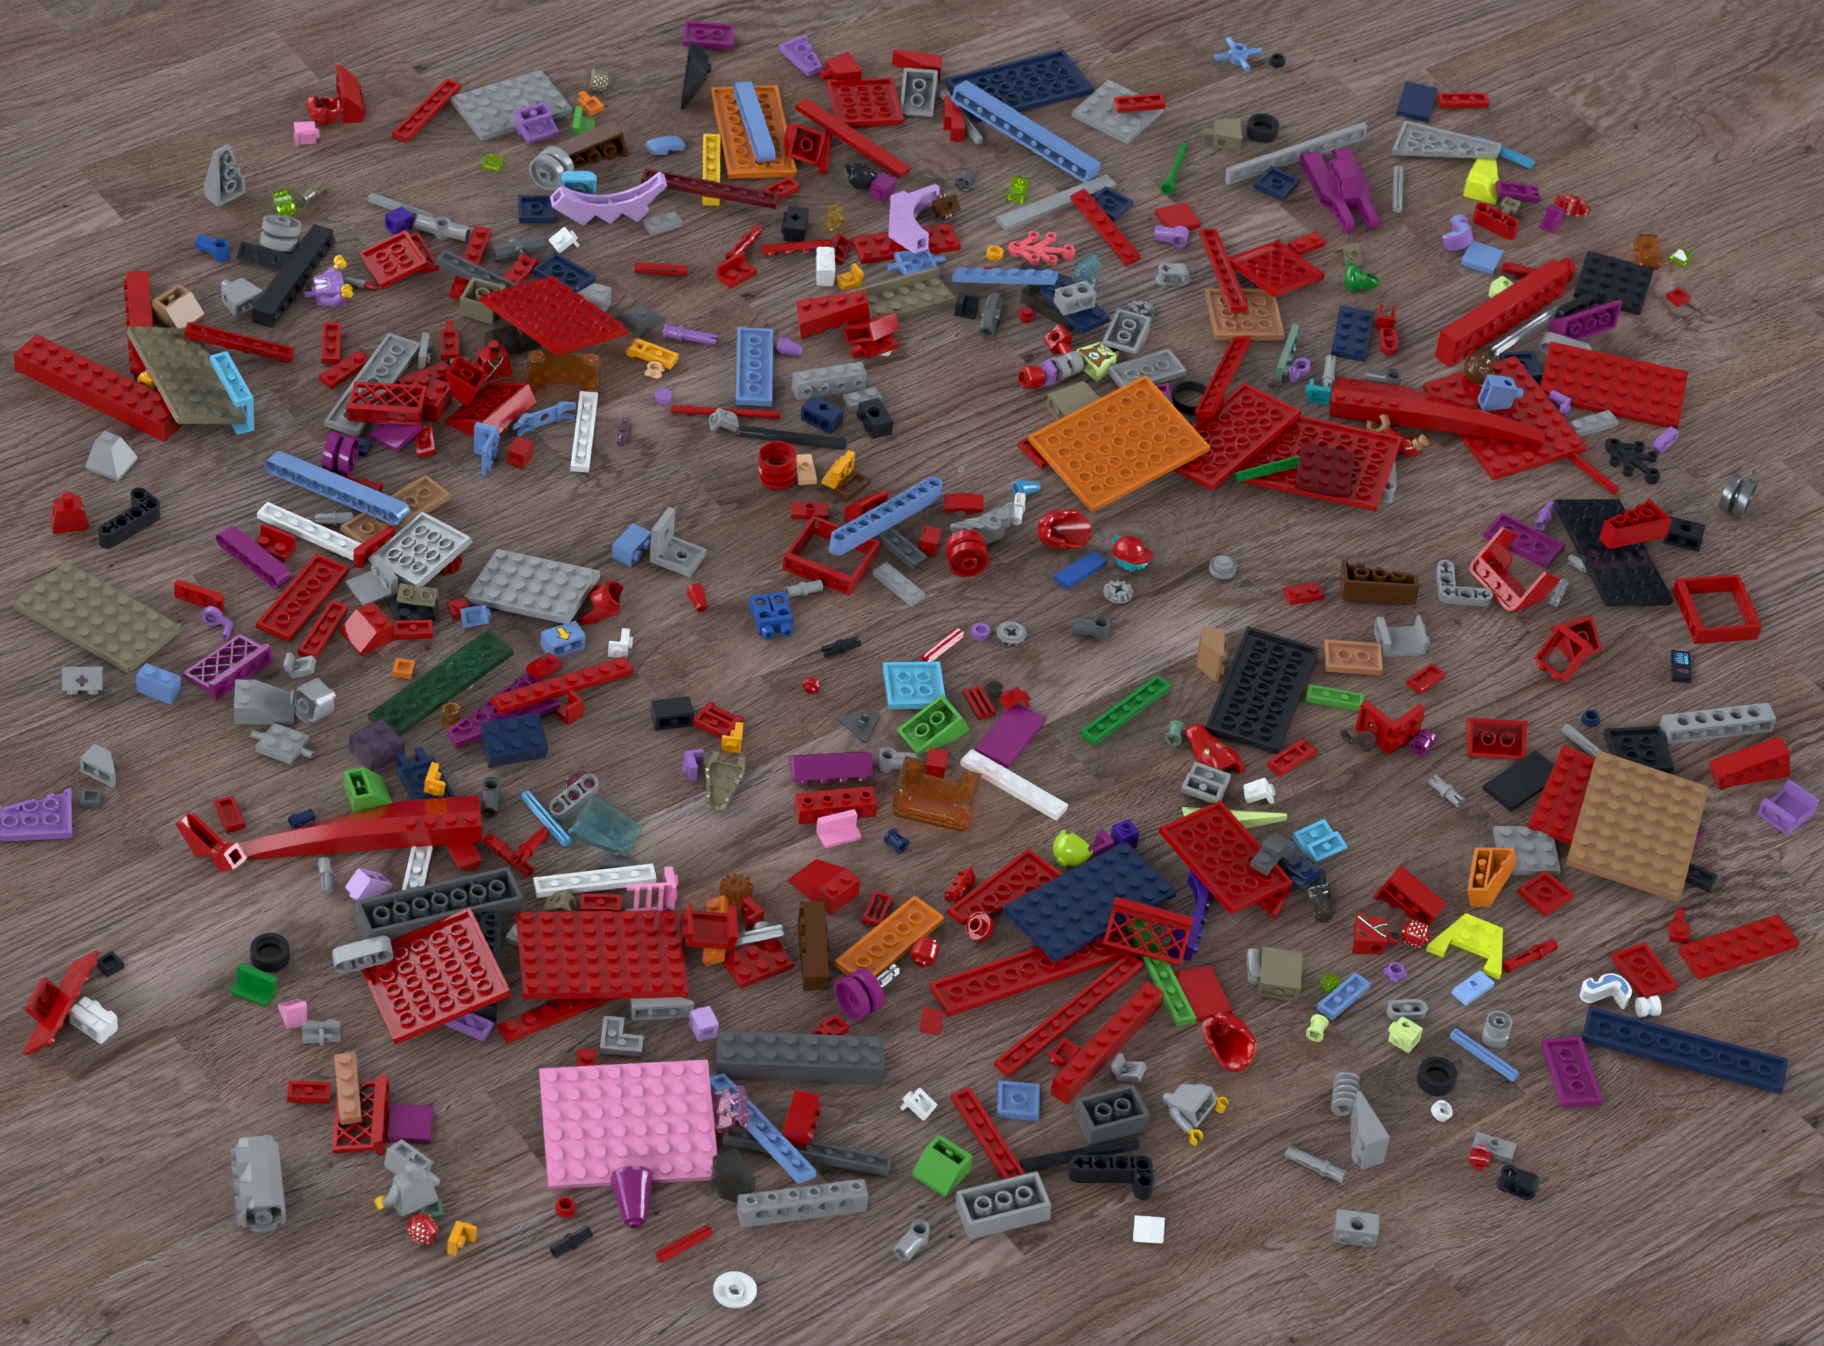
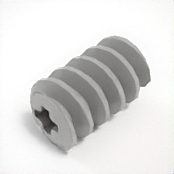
M1343 1070L1337 1071L1334 1074L1331 1111L1337 1116H1346L1352 1112L1360 1082L1359 1076Z

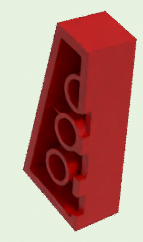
M1648 499L1645 501V504L1642 505L1640 503L1636 505L1635 509H1628L1623 515L1618 514L1606 520L1599 540L1607 548L1614 549L1664 538L1667 535L1672 519L1653 501Z
M1781 736L1710 760L1709 773L1719 789L1789 777L1790 751Z

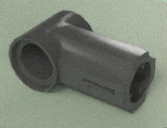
M1395 368L1388 369L1387 371L1368 369L1366 381L1401 385L1402 373Z
M1100 615L1094 619L1073 618L1072 634L1093 635L1096 640L1100 641L1109 638L1110 619L1108 617Z
M493 776L485 778L482 785L480 812L485 818H493L498 815L501 784L500 780Z

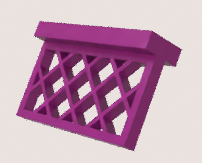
M239 634L184 671L183 677L210 692L211 698L217 701L235 688L236 679L247 680L273 662L271 646L266 643L261 646ZM239 642H242V643L245 644V645H242V646H235V645L238 644ZM245 651L244 654L234 655V652ZM231 652V655L220 656L223 653ZM230 661V664L220 665V662ZM217 662L216 665L206 666L208 663ZM216 671V674L205 675V672ZM197 672H202V675H192V674L197 673Z

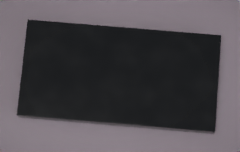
M1535 750L1484 784L1483 790L1512 812L1543 791L1554 764Z

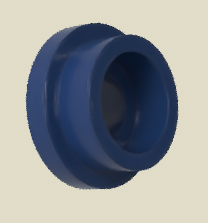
M1587 710L1582 714L1581 721L1585 726L1596 727L1600 723V717L1595 710Z

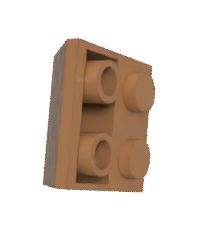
M180 284L175 285L152 301L153 317L169 328H186L187 321L196 323L205 316L192 292Z
M1202 626L1197 652V667L1214 682H1219L1220 675H1224L1225 664L1222 663L1227 660V651L1224 648H1227L1228 637H1225V629Z

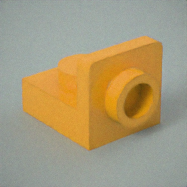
M854 263L850 272L835 275V282L842 291L862 286L864 274L862 269H859L857 264Z
M736 722L735 730H731L730 736H722L721 751L741 753L744 723Z
M431 762L425 779L424 792L443 797L445 782L440 781L441 772H438L439 764Z
M456 1221L448 1239L447 1254L455 1256L458 1249L463 1248L465 1240L475 1242L477 1239V1227L470 1223Z

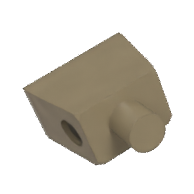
M1241 119L1214 120L1213 128L1203 129V138H1212L1214 148L1240 152L1242 143Z

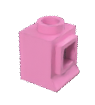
M294 122L295 147L305 144H316V138H319V128H315V122Z

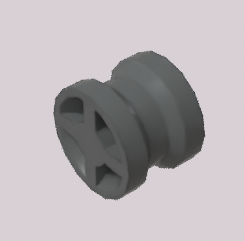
M969 170L961 171L955 180V186L960 191H968L975 182V175Z

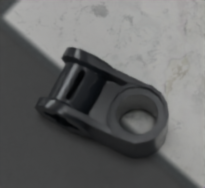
M1505 1165L1501 1169V1177L1498 1178L1496 1185L1503 1192L1518 1196L1523 1200H1531L1535 1196L1540 1179L1534 1173L1516 1168L1513 1165Z

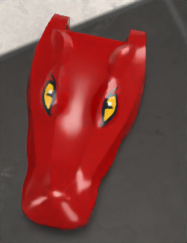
M1196 723L1186 728L1184 737H1188L1190 743H1192V750L1194 751V756H1197V762L1221 771L1234 766L1237 773L1245 772V767L1239 754L1212 736L1202 724Z

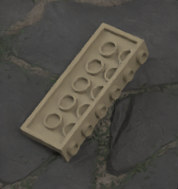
M938 267L844 292L866 290L870 318L880 314L895 312L897 319L954 304L955 302L954 296L939 277L940 269Z

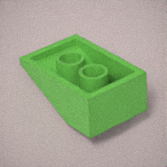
M943 694L897 729L917 755L929 752V748L936 749L952 743L970 730L962 716Z

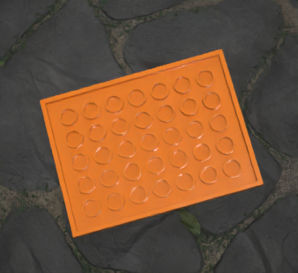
M1147 375L1028 436V441L1091 513L1210 451L1209 444Z

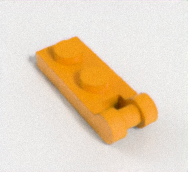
M638 338L634 339L631 344L632 346L626 349V354L629 357L633 358L636 356L649 362H659L664 368L670 370L679 359L678 353Z

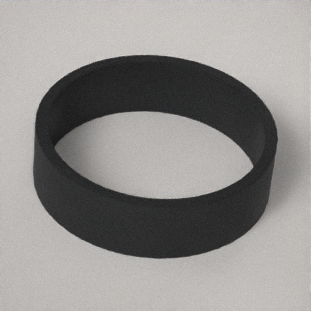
M1183 381L1176 384L1172 390L1173 405L1183 414L1195 415L1197 406L1181 403L1176 399L1175 394L1183 390H1193L1203 395L1207 387L1196 381Z

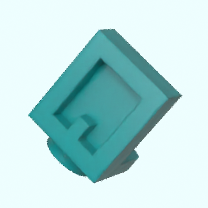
M1310 378L1309 385L1306 384L1304 395H1308L1307 403L1329 405L1331 387L1314 385V379Z

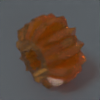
M734 872L733 876L727 874L725 879H722L720 882V896L725 895L729 905L735 903L739 906L743 899L748 896L752 897L753 883H751L749 877H744L743 873L736 875Z

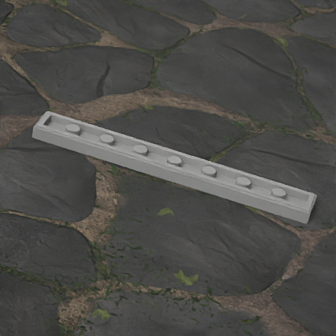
M1106 174L996 217V222L1005 231L1074 205L1070 200V195L1083 188L1093 197L1105 186L1112 190L1116 189V183Z

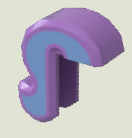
M1461 214L1454 215L1450 219L1454 226L1452 232L1443 235L1444 247L1450 251L1464 249L1473 242L1472 229L1468 224L1467 217Z

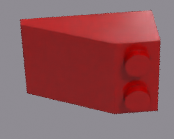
M815 859L789 878L788 882L812 901H824L825 911L832 915L859 895L861 879L845 867Z

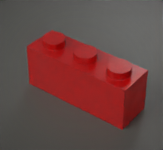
M798 1090L794 1092L782 1134L793 1147L806 1149L808 1141H813L818 1116H820L822 1104H819L820 1095Z

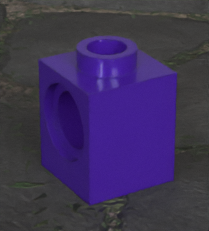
M403 206L385 214V228L393 235L404 230L409 231L413 229V215Z
M1127 819L1112 825L1110 837L1115 841L1114 847L1126 841L1135 849L1137 848L1140 832Z

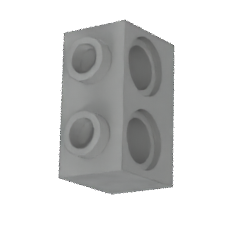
M1086 280L1056 289L1054 303L1063 315H1068L1095 307L1097 294Z

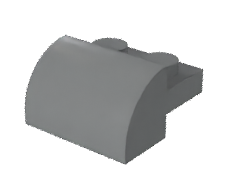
M1194 762L1190 773L1188 772L1181 787V793L1212 804L1219 800L1222 801L1224 792L1231 779V774Z

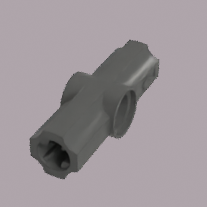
M543 235L526 239L515 236L508 243L492 246L491 253L494 261L511 257L519 260L521 254L528 255L529 253L545 250L546 243Z
M993 292V294L989 295L986 306L983 308L979 334L983 338L989 339L994 336L996 326L999 325L1004 298L1000 293Z

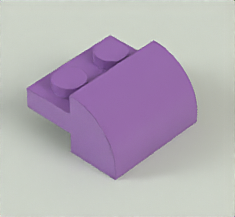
M546 102L518 109L514 112L517 132L519 136L523 135L528 145L559 136V130L552 120L553 114Z

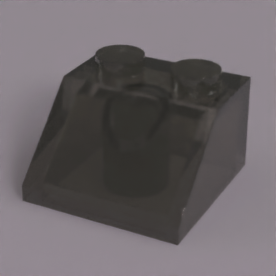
M736 1148L713 1156L709 1183L712 1190L716 1191L720 1198L737 1203L738 1195L754 1193L756 1179Z

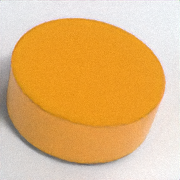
M992 245L987 248L986 257L989 260L1000 261L1003 259L1004 250L1000 246Z

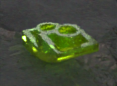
M288 188L271 193L279 215L291 216L296 212Z

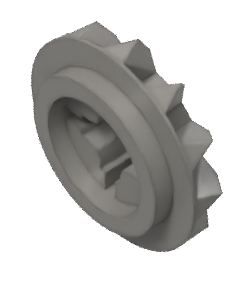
M1133 300L1127 307V311L1151 317V319L1155 314L1153 304H1148L1147 301L1142 302L1139 300L1137 302Z
M1117 579L1116 582L1110 580L1109 584H1105L1103 593L1109 601L1121 604L1132 599L1134 590L1131 589L1130 584H1126L1125 581L1119 582Z
M1004 622L998 626L996 632L997 639H1001L1002 643L1007 642L1009 646L1011 644L1017 646L1019 643H1023L1027 637L1025 627L1017 622Z

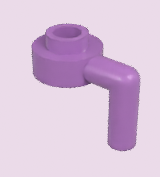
M1297 358L1293 362V366L1289 367L1291 383H1295L1299 376H1305L1310 372L1311 367L1308 359Z
M213 606L206 607L202 613L203 622L210 626L218 624L225 626L221 637L225 640L229 639L234 625L233 621L222 617V612L218 608Z

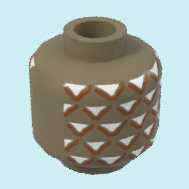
M592 69L590 72H587L585 85H587L589 90L602 93L606 88L610 87L611 78H609L606 71Z

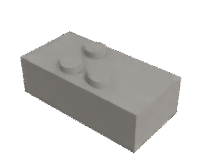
M1038 1171L956 1191V1208L969 1240L1050 1220L1051 1203Z

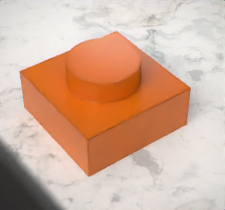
M396 658L392 677L412 680L415 660Z

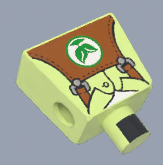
M1102 342L1076 350L1083 360V371L1096 382L1108 374L1107 369L1109 366L1116 365V358L1119 355L1118 349L1108 348L1102 345Z

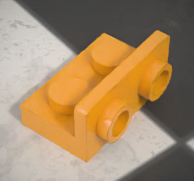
M848 450L844 456L842 455L823 477L821 484L834 489L842 483L854 469L855 452Z

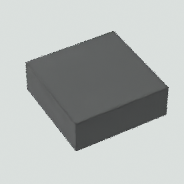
M82 788L80 808L100 809L103 789Z

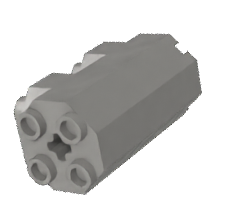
M271 1135L242 1137L239 1139V1144L234 1148H230L235 1208L238 1212L236 1213L237 1226L242 1225L246 1228L247 1225L255 1233L274 1231L277 1229L278 1223L284 1224L286 1222L278 1142L274 1141Z

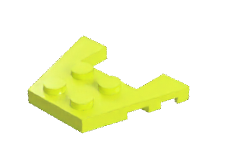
M1465 913L1431 941L1426 951L1443 958L1449 945H1455L1487 958L1488 961L1483 969V973L1500 980L1502 973L1503 928Z

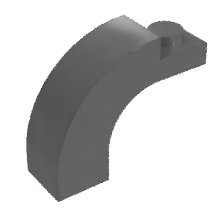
M1277 833L1269 835L1261 844L1259 852L1250 862V867L1265 875L1270 873L1276 863L1279 867L1283 868L1282 865L1294 857V842Z

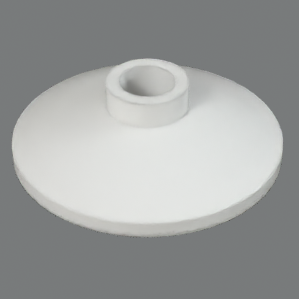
M737 1271L720 1275L713 1285L714 1297L720 1304L728 1308L735 1309L748 1306L753 1302L757 1293L754 1280L747 1274Z

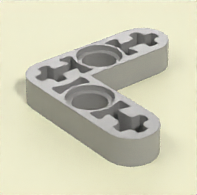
M1440 560L1438 562L1436 576L1438 598L1441 602L1482 607L1491 604L1493 593L1490 590L1456 586L1454 564L1449 560ZM1442 580H1448L1451 583H1444ZM1462 594L1469 595L1470 598L1462 597Z

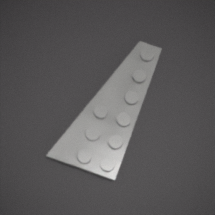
M1405 120L1391 155L1497 159L1502 144Z

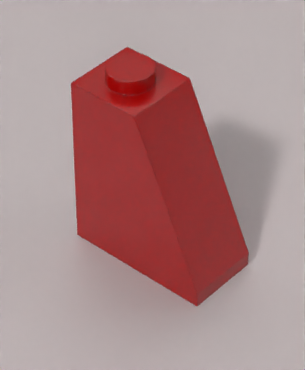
M895 312L880 314L843 327L847 344L875 341L899 330Z

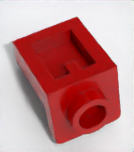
M749 896L743 899L741 914L746 919L745 931L753 930V926L756 923L763 922L764 910Z

